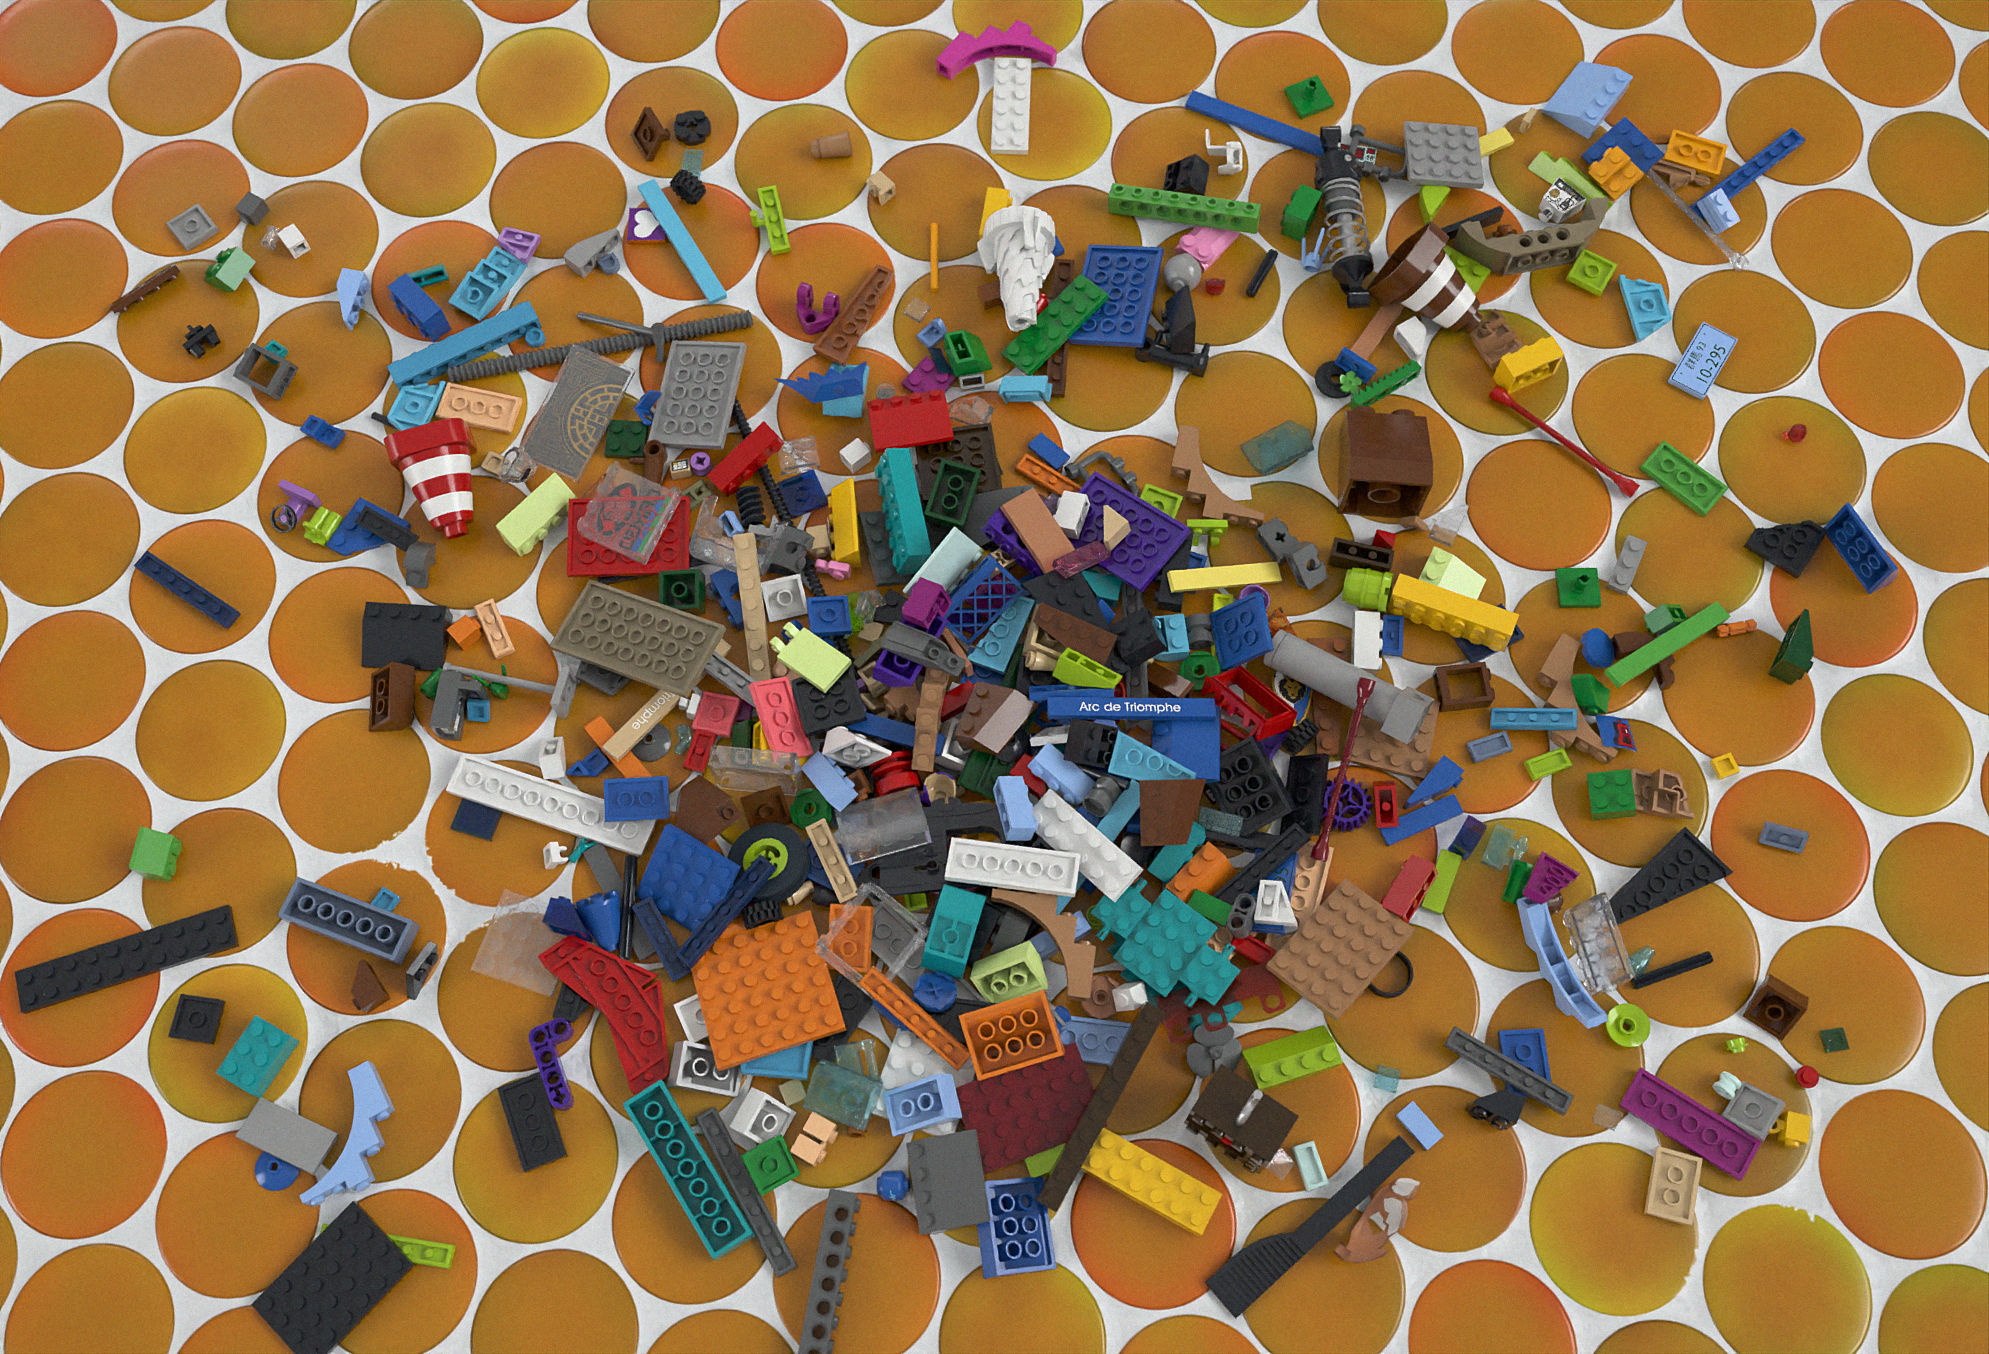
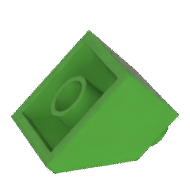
M140 827L128 868L145 879L171 882V878L176 872L177 857L182 851V841L173 835Z

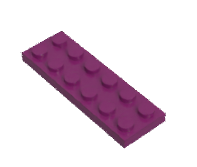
M1643 1068L1637 1070L1618 1105L1738 1181L1743 1179L1761 1144V1141Z

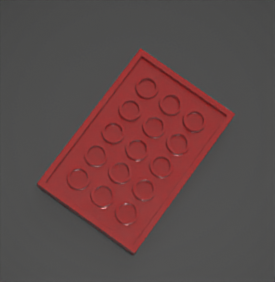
M690 496L569 499L567 577L659 575V571L690 569ZM659 500H666L657 516L654 510ZM669 500L675 501L672 508L665 509ZM629 501H637L635 510L631 509V502ZM643 501H647L655 505V507L649 505V507L645 509L647 504H644L642 508L643 512L639 510ZM604 502L607 503L605 504V510L601 513V521L603 523L612 524L617 522L620 524L622 521L626 523L617 533L611 528H606L601 533L599 532L597 524L598 515ZM666 510H670L665 520L663 514ZM630 511L634 512L630 520L626 522L625 519L630 515L625 513L630 514ZM637 512H638V513H641V519H642L641 521L643 522L644 527L646 526L647 523H652V522H654L653 525H652V527H646V528H644V527L641 525V523H639L638 525H637V524H634L633 522H634L635 520H636V522H638V520H639V518H640L639 515H638V517H637ZM654 512L655 518L652 521H648L650 516ZM603 514L604 516H606V518L612 520V522H605L603 520ZM661 516L664 523L657 534L654 528ZM630 525L639 527L642 530L640 535L644 542L637 554L632 549L628 551L619 546L621 541H624L622 545L630 548L633 541L636 544L638 538H635L639 530L629 528ZM646 529H650L646 538L644 539L643 532ZM606 530H611L614 533L611 536H604L602 534ZM632 531L634 532V538L630 537ZM652 531H654L655 536L652 539L654 542L647 555L639 556ZM624 537H627V538H630V539H632V540L628 541V540H624L623 538H624Z

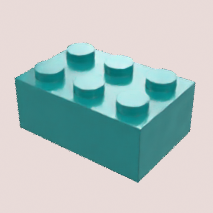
M255 1015L215 1073L249 1094L261 1098L300 1041Z

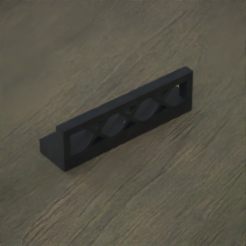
M1205 821L1201 824V826L1203 823L1207 824L1204 827L1206 838L1202 844H1206L1209 841L1216 847L1255 854L1256 849L1265 850L1279 837V835L1255 831L1240 838L1235 837L1232 832L1231 834L1227 833L1228 829L1231 830V828H1226V825L1221 827L1227 829L1226 832L1212 829L1213 826H1217L1216 823L1213 825L1211 822L1206 823Z

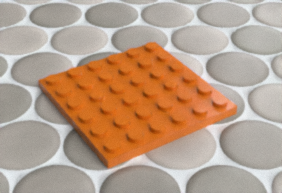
M810 910L783 918V920L778 922H771L742 931L724 939H717L691 969L718 1071L846 1030Z

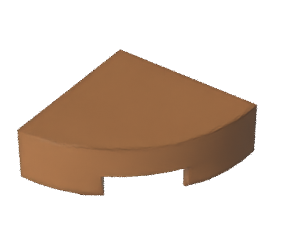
M1418 516L1403 517L1399 522L1406 529L1408 526L1416 528L1417 532H1426L1428 525Z

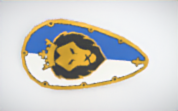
M1276 670L1272 675V691L1298 711L1292 726L1295 728L1305 720L1308 714L1313 689Z

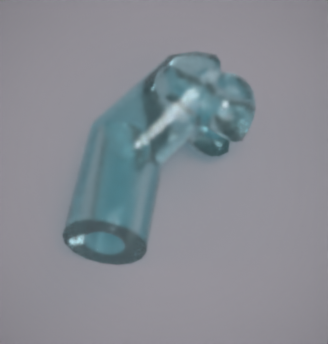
M679 724L676 727L679 742L673 750L680 756L692 742L691 730L685 724Z

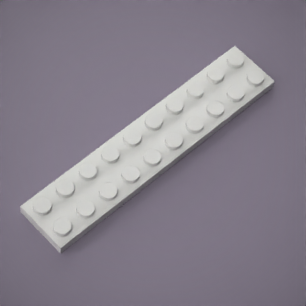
M465 753L462 754L446 788L449 794L596 843H601L641 858L658 822V819L605 822L604 799Z

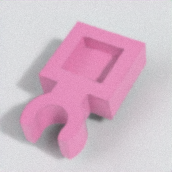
M822 559L816 560L815 567H817V572L830 573V576L838 580L850 579V564L832 560L830 562Z

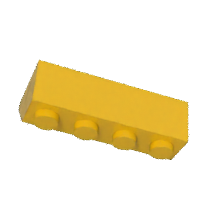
M849 478L831 488L832 496H828V505L833 511V514H829L830 526H834V532H830L831 544H835V550H831L832 561L850 564V568H860L861 555L857 497L854 478Z

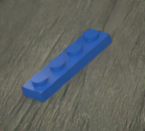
M1069 684L1029 686L1030 701L1036 703L1046 702L1047 697L1109 698L1114 697V689L1073 686Z

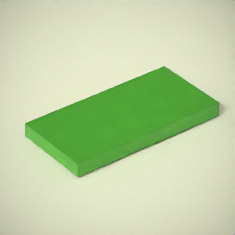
M1663 441L1639 468L1640 471L1702 517L1710 511L1729 488L1666 441Z

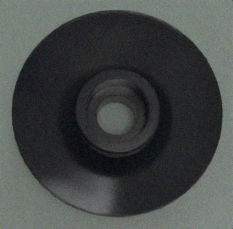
M1021 727L1013 734L1014 743L1009 742L999 755H994L998 760L1014 763L1019 761L1024 754H1027L1029 738Z

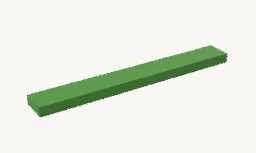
M1716 601L1607 668L1604 673L1619 688L1727 621L1731 616Z

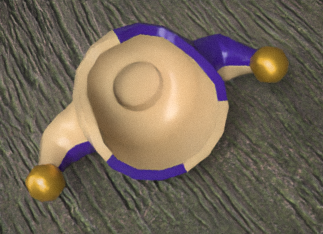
M936 772L926 778L923 791L913 793L912 788H906L904 794L909 797L915 806L927 804L931 807L934 800L944 798V804H947L948 797H959L967 789L956 785L953 777L949 774Z

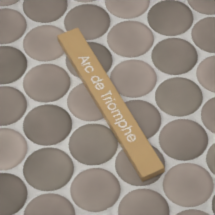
M721 638L715 652L725 657L732 650V646ZM703 670L694 687L708 674ZM664 690L657 692L602 746L603 750L619 762L679 703L681 697Z

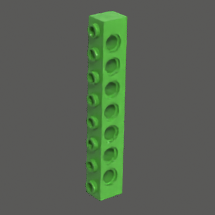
M1112 183L1108 195L1109 213L1252 234H1257L1260 223L1261 204L1115 183Z

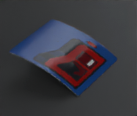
M1595 715L1605 747H1620L1637 752L1627 720L1614 716Z

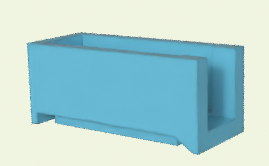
M1047 375L1002 377L998 392L1005 404L1008 401L1029 402L1045 400L1050 402L1052 384L1047 383Z

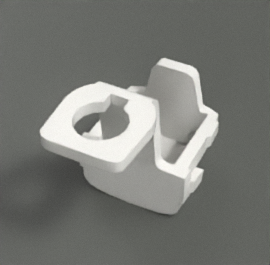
M1206 129L1208 154L1227 156V164L1218 166V173L1220 175H1234L1236 172L1241 171L1243 157L1241 143L1232 141L1226 142L1227 146H1211L1209 129Z

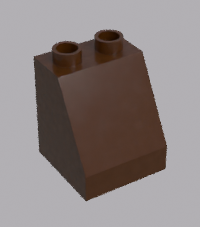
M1358 406L1353 408L1352 411L1346 410L1340 428L1337 514L1398 519L1419 516L1433 486V458L1427 418L1415 416L1413 411L1407 409L1395 410L1391 414L1375 413V410L1368 406Z

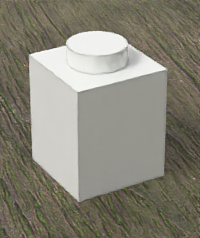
M294 224L285 227L277 233L295 259L311 250L306 239Z
M859 438L839 451L841 461L853 474L871 461V448L866 442L862 443Z
M1144 981L1124 983L1112 990L1116 1011L1136 1010L1144 1002L1148 1001Z

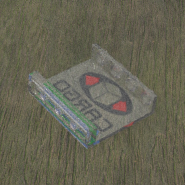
M615 460L613 465L608 467L603 483H599L594 499L589 501L584 517L579 519L577 530L582 537L646 565L678 506L682 493L677 487L672 486L671 489H668L625 470Z

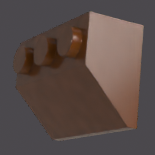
M390 662L371 674L369 732L400 731L412 725L414 721L413 703L415 701L414 683L416 681L414 666Z

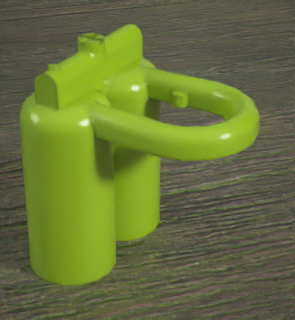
M319 506L310 522L304 521L302 524L306 531L304 538L311 540L314 544L316 542L325 546L344 518L335 512H330L326 508Z

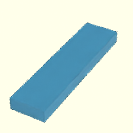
M1491 708L1490 729L1577 730V709Z

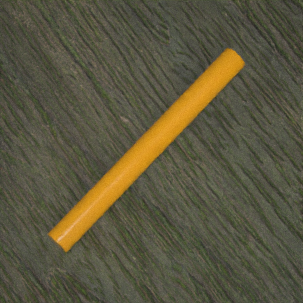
M937 223L931 224L932 292L938 291Z

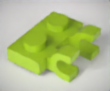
M1187 519L1186 526L1194 532L1192 546H1199L1200 536L1210 535V547H1218L1219 537L1226 535L1228 521Z

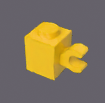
M1791 1111L1780 1114V1119L1777 1118L1775 1121L1774 1129H1771L1768 1134L1778 1133L1777 1141L1785 1142V1146L1799 1148V1146L1808 1143L1811 1116Z

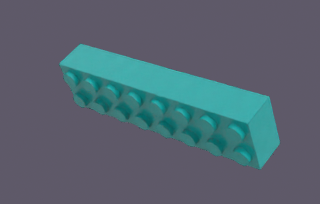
M660 1079L624 1102L625 1110L712 1259L715 1261L720 1260L755 1237L756 1235L667 1085Z

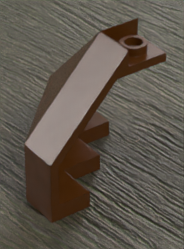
M698 775L682 786L679 791L673 825L707 845L721 832L743 818V815L732 802V796L701 775Z

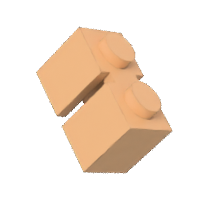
M812 1112L803 1130L806 1134L821 1141V1144L799 1134L790 1150L791 1154L816 1167L817 1163L821 1164L826 1157V1146L829 1143L833 1144L838 1135L836 1131L838 1127L831 1121Z

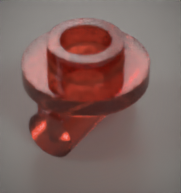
M1206 279L1205 290L1208 294L1216 296L1223 292L1225 287L1224 279Z
M1795 424L1791 429L1783 432V437L1793 443H1800L1806 437L1807 428L1803 424Z

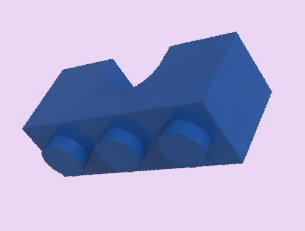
M730 565L710 575L711 583H709V587L713 594L719 595L718 603L723 611L726 610L729 616H727L730 625L732 627L735 626L738 632L744 630L741 601L732 598L733 594L739 591V582L734 568Z

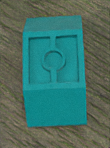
M944 884L920 967L943 972L959 979L963 978L986 896Z

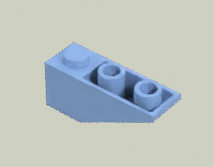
M342 268L337 281V289L343 321L348 329L352 331L354 324L358 321L359 310L364 305L365 294L370 289V281L365 272Z

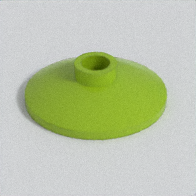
M1624 1003L1615 1006L1609 1011L1606 1030L1615 1043L1623 1047L1633 1048L1647 1040L1651 1026L1648 1016L1641 1008L1633 1004ZM1623 1023L1629 1026L1628 1031L1623 1029Z

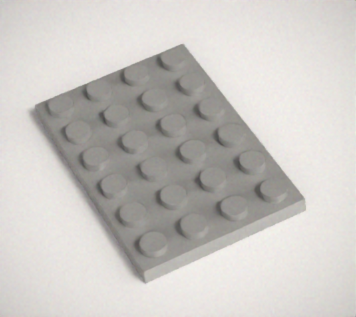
M672 340L660 389L662 395L657 401L648 441L658 440L662 443L663 447L723 450L747 349L746 344L739 342Z

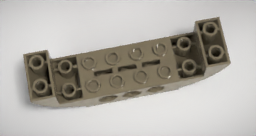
M1596 197L1589 200L1579 223H1566L1558 227H1546L1537 231L1529 230L1521 234H1509L1499 238L1492 237L1488 240L1485 239L1479 221H1467L1460 225L1453 247L1458 252L1491 269V272L1500 273L1502 277L1572 264L1576 262L1582 250L1589 248L1607 211L1608 197Z

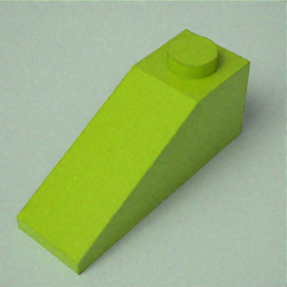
M1069 647L1060 655L1052 675L1061 682L1073 686L1114 689L1123 677Z

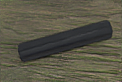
M1273 249L1268 251L1245 292L1246 295L1250 297L1256 295L1278 257L1277 251Z

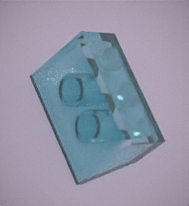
M1291 420L1240 445L1241 450L1254 470L1263 475L1272 474L1275 469L1287 466L1293 460L1305 457L1309 452L1315 450L1308 428Z
M822 1059L814 1067L802 1108L865 1131L878 1103L884 1082Z

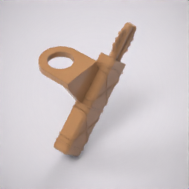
M1661 159L1648 170L1668 177L1670 192L1686 186L1688 183L1691 184L1693 181L1697 185L1702 186L1709 185L1711 181L1707 175H1701V173L1696 175V170Z

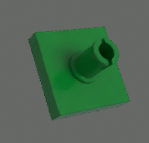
M1318 75L1285 87L1284 93L1301 120L1334 106L1333 99Z
M1556 568L1555 578L1559 608H1600L1602 604L1597 568Z

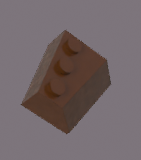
M977 681L954 735L960 747L999 755L1014 738L1013 734L1021 725L1024 726L1028 721V716L1040 706L1015 689Z
M1207 779L1139 780L1141 846L1187 845Z

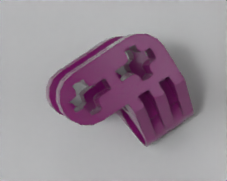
M805 282L799 285L796 294V312L803 331L808 335L826 331L840 312L839 296L828 292L823 301V314L820 315L819 312L811 309L814 303L813 286Z

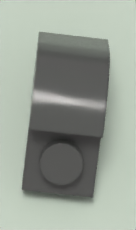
M416 541L409 546L403 568L406 569V586L428 587L429 567L435 564L436 544Z

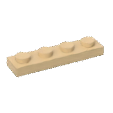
M823 818L805 827L840 904L860 896L861 893L826 819Z

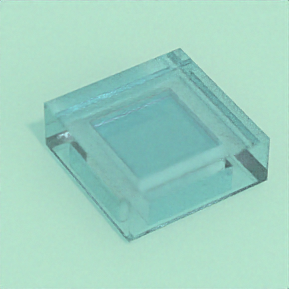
M1378 1065L1373 1087L1396 1093L1401 1071Z

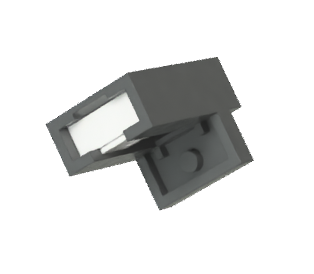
M454 669L441 671L429 726L440 739L461 741L469 698L490 700L491 697L479 681L474 679L466 680L460 671Z

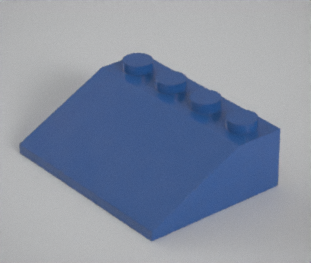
M1849 502L1846 503L1826 524L1824 529L1828 530L1826 536L1870 595L1898 577V568Z
M1215 705V720H1153L1152 749L1197 773L1195 779H1207L1206 783L1219 782L1221 707Z
M1043 1176L985 1181L991 1221L977 1224L984 1279L1057 1269L1048 1208L1035 1201L1044 1183Z

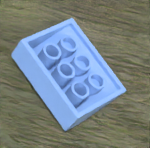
M1580 61L1542 109V112L1585 138L1590 139L1627 91L1633 76L1617 67Z

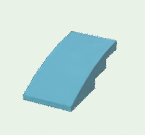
M495 246L486 260L481 259L473 273L471 271L467 273L448 302L480 321L506 296L528 265Z

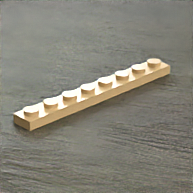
M755 533L733 535L750 677L757 682L773 679Z

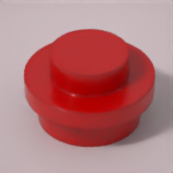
M1802 1066L1796 1071V1081L1804 1088H1813L1819 1082V1075L1813 1067Z

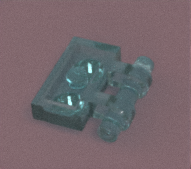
M1496 823L1480 863L1499 871L1503 869L1504 864L1508 865L1507 875H1510L1514 860L1521 861L1523 853L1527 852L1529 838L1521 835L1519 841L1514 839L1516 831ZM1510 847L1515 850L1513 858L1507 856Z

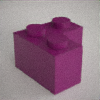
M920 577L918 582L913 585L912 593L908 601H905L901 613L908 622L929 629L936 614L943 618L945 617L952 601L942 585Z

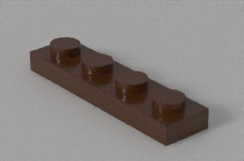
M173 263L108 306L114 313L119 312L122 314L130 308L128 305L132 302L139 303L146 298L145 294L149 291L155 292L162 287L161 283L166 280L171 282L179 276L177 273L180 270Z

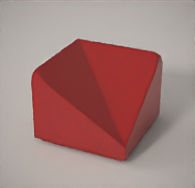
M1378 529L1375 532L1371 545L1392 550L1396 534Z

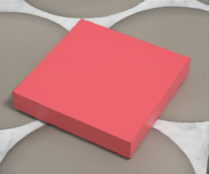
M703 691L691 729L693 731L700 729L715 733L717 736L731 738L732 726L737 722L743 699Z

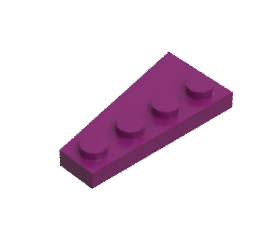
M1542 851L1534 865L1523 894L1529 900L1543 905L1574 882L1580 873Z

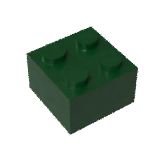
M700 569L659 571V603L693 615L705 614V575Z

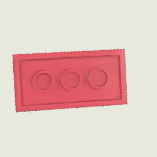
M788 677L749 684L748 686L774 763L808 757L814 754L809 738L805 735L799 709Z

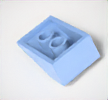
M938 1073L883 1093L893 1137L946 1124L962 1118L952 1074Z

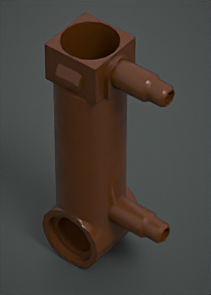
M655 439L645 444V457L629 459L630 464L644 465L639 497H646L650 489L658 492L661 489L664 463L667 461L668 454L662 443ZM651 492L649 497H658V494Z

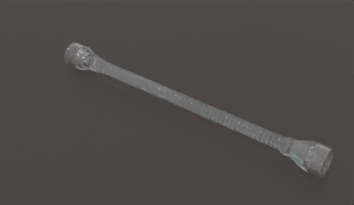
M1652 168L1646 172V175L1725 252V256L1737 272L1742 271L1750 263L1743 254L1736 252L1733 248L1726 245L1658 177Z

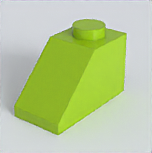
M1436 185L1421 186L1418 192L1420 194L1418 204L1424 224L1432 221L1446 202L1451 190L1450 188Z

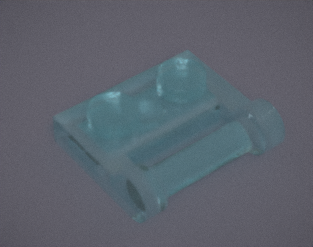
M874 1039L834 1046L842 1090L882 1083L881 1075L878 1074L873 1049L875 1046ZM861 1049H865L870 1074L868 1078H864L859 1052Z

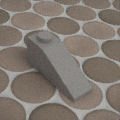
M614 228L576 243L563 256L567 267L582 278H585L598 265L597 260L608 255L622 241L619 230Z

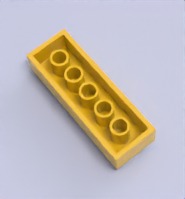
M1401 573L1393 589L1387 609L1392 615L1404 616L1414 623H1422L1434 630H1442L1454 637L1468 639L1473 644H1483L1493 651L1502 652L1506 650L1519 614Z
M1104 1127L1080 1169L1082 1172L1198 1237L1203 1234L1222 1196V1193Z

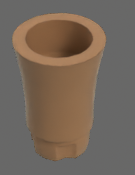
M848 130L811 141L813 158L853 156Z

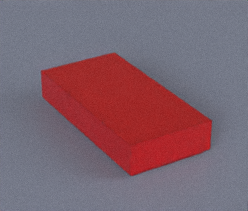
M1250 934L1243 939L1233 937L1230 943L1231 946L1235 947L1233 952L1266 970L1267 963L1274 957L1277 951Z

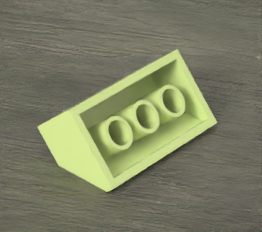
M554 472L496 525V528L504 542L522 557L524 554L529 553L538 541L546 538L550 530L561 524L568 515L569 499L577 498L558 474Z

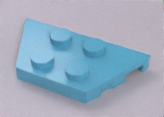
M1619 275L1618 282L1637 342H1641L1670 322L1672 316L1661 284L1648 283L1641 279L1634 281L1626 279V275Z
M439 381L440 384L428 386V383L417 386H402L387 416L388 421L399 431L428 424L442 398L447 385L446 381Z

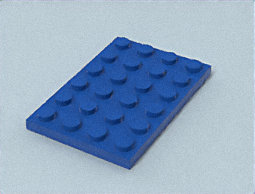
M1089 244L1082 275L1105 291L1109 299L1067 339L1069 344L1143 347L1163 258V247Z

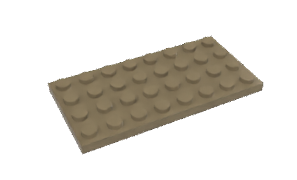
M590 579L549 647L559 653L687 699L727 629L722 624Z

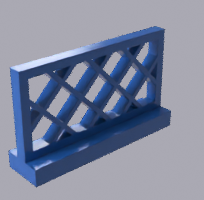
M989 553L948 595L952 603L944 618L946 619L951 613H960V623H950L948 621L946 626L969 646L1025 590L1021 587V583ZM998 568L1003 573V580H991V573ZM981 584H988V594L976 595V588ZM991 584H1003V594H991ZM1005 584H1015L1019 588L1014 594H1005ZM988 598V608L977 609L976 599ZM991 598H1003V605L1000 608H991ZM965 599H974V609H962V602ZM977 612H988V620L986 622H977ZM962 613H974V623H962ZM974 626V634L969 639L962 634V627Z

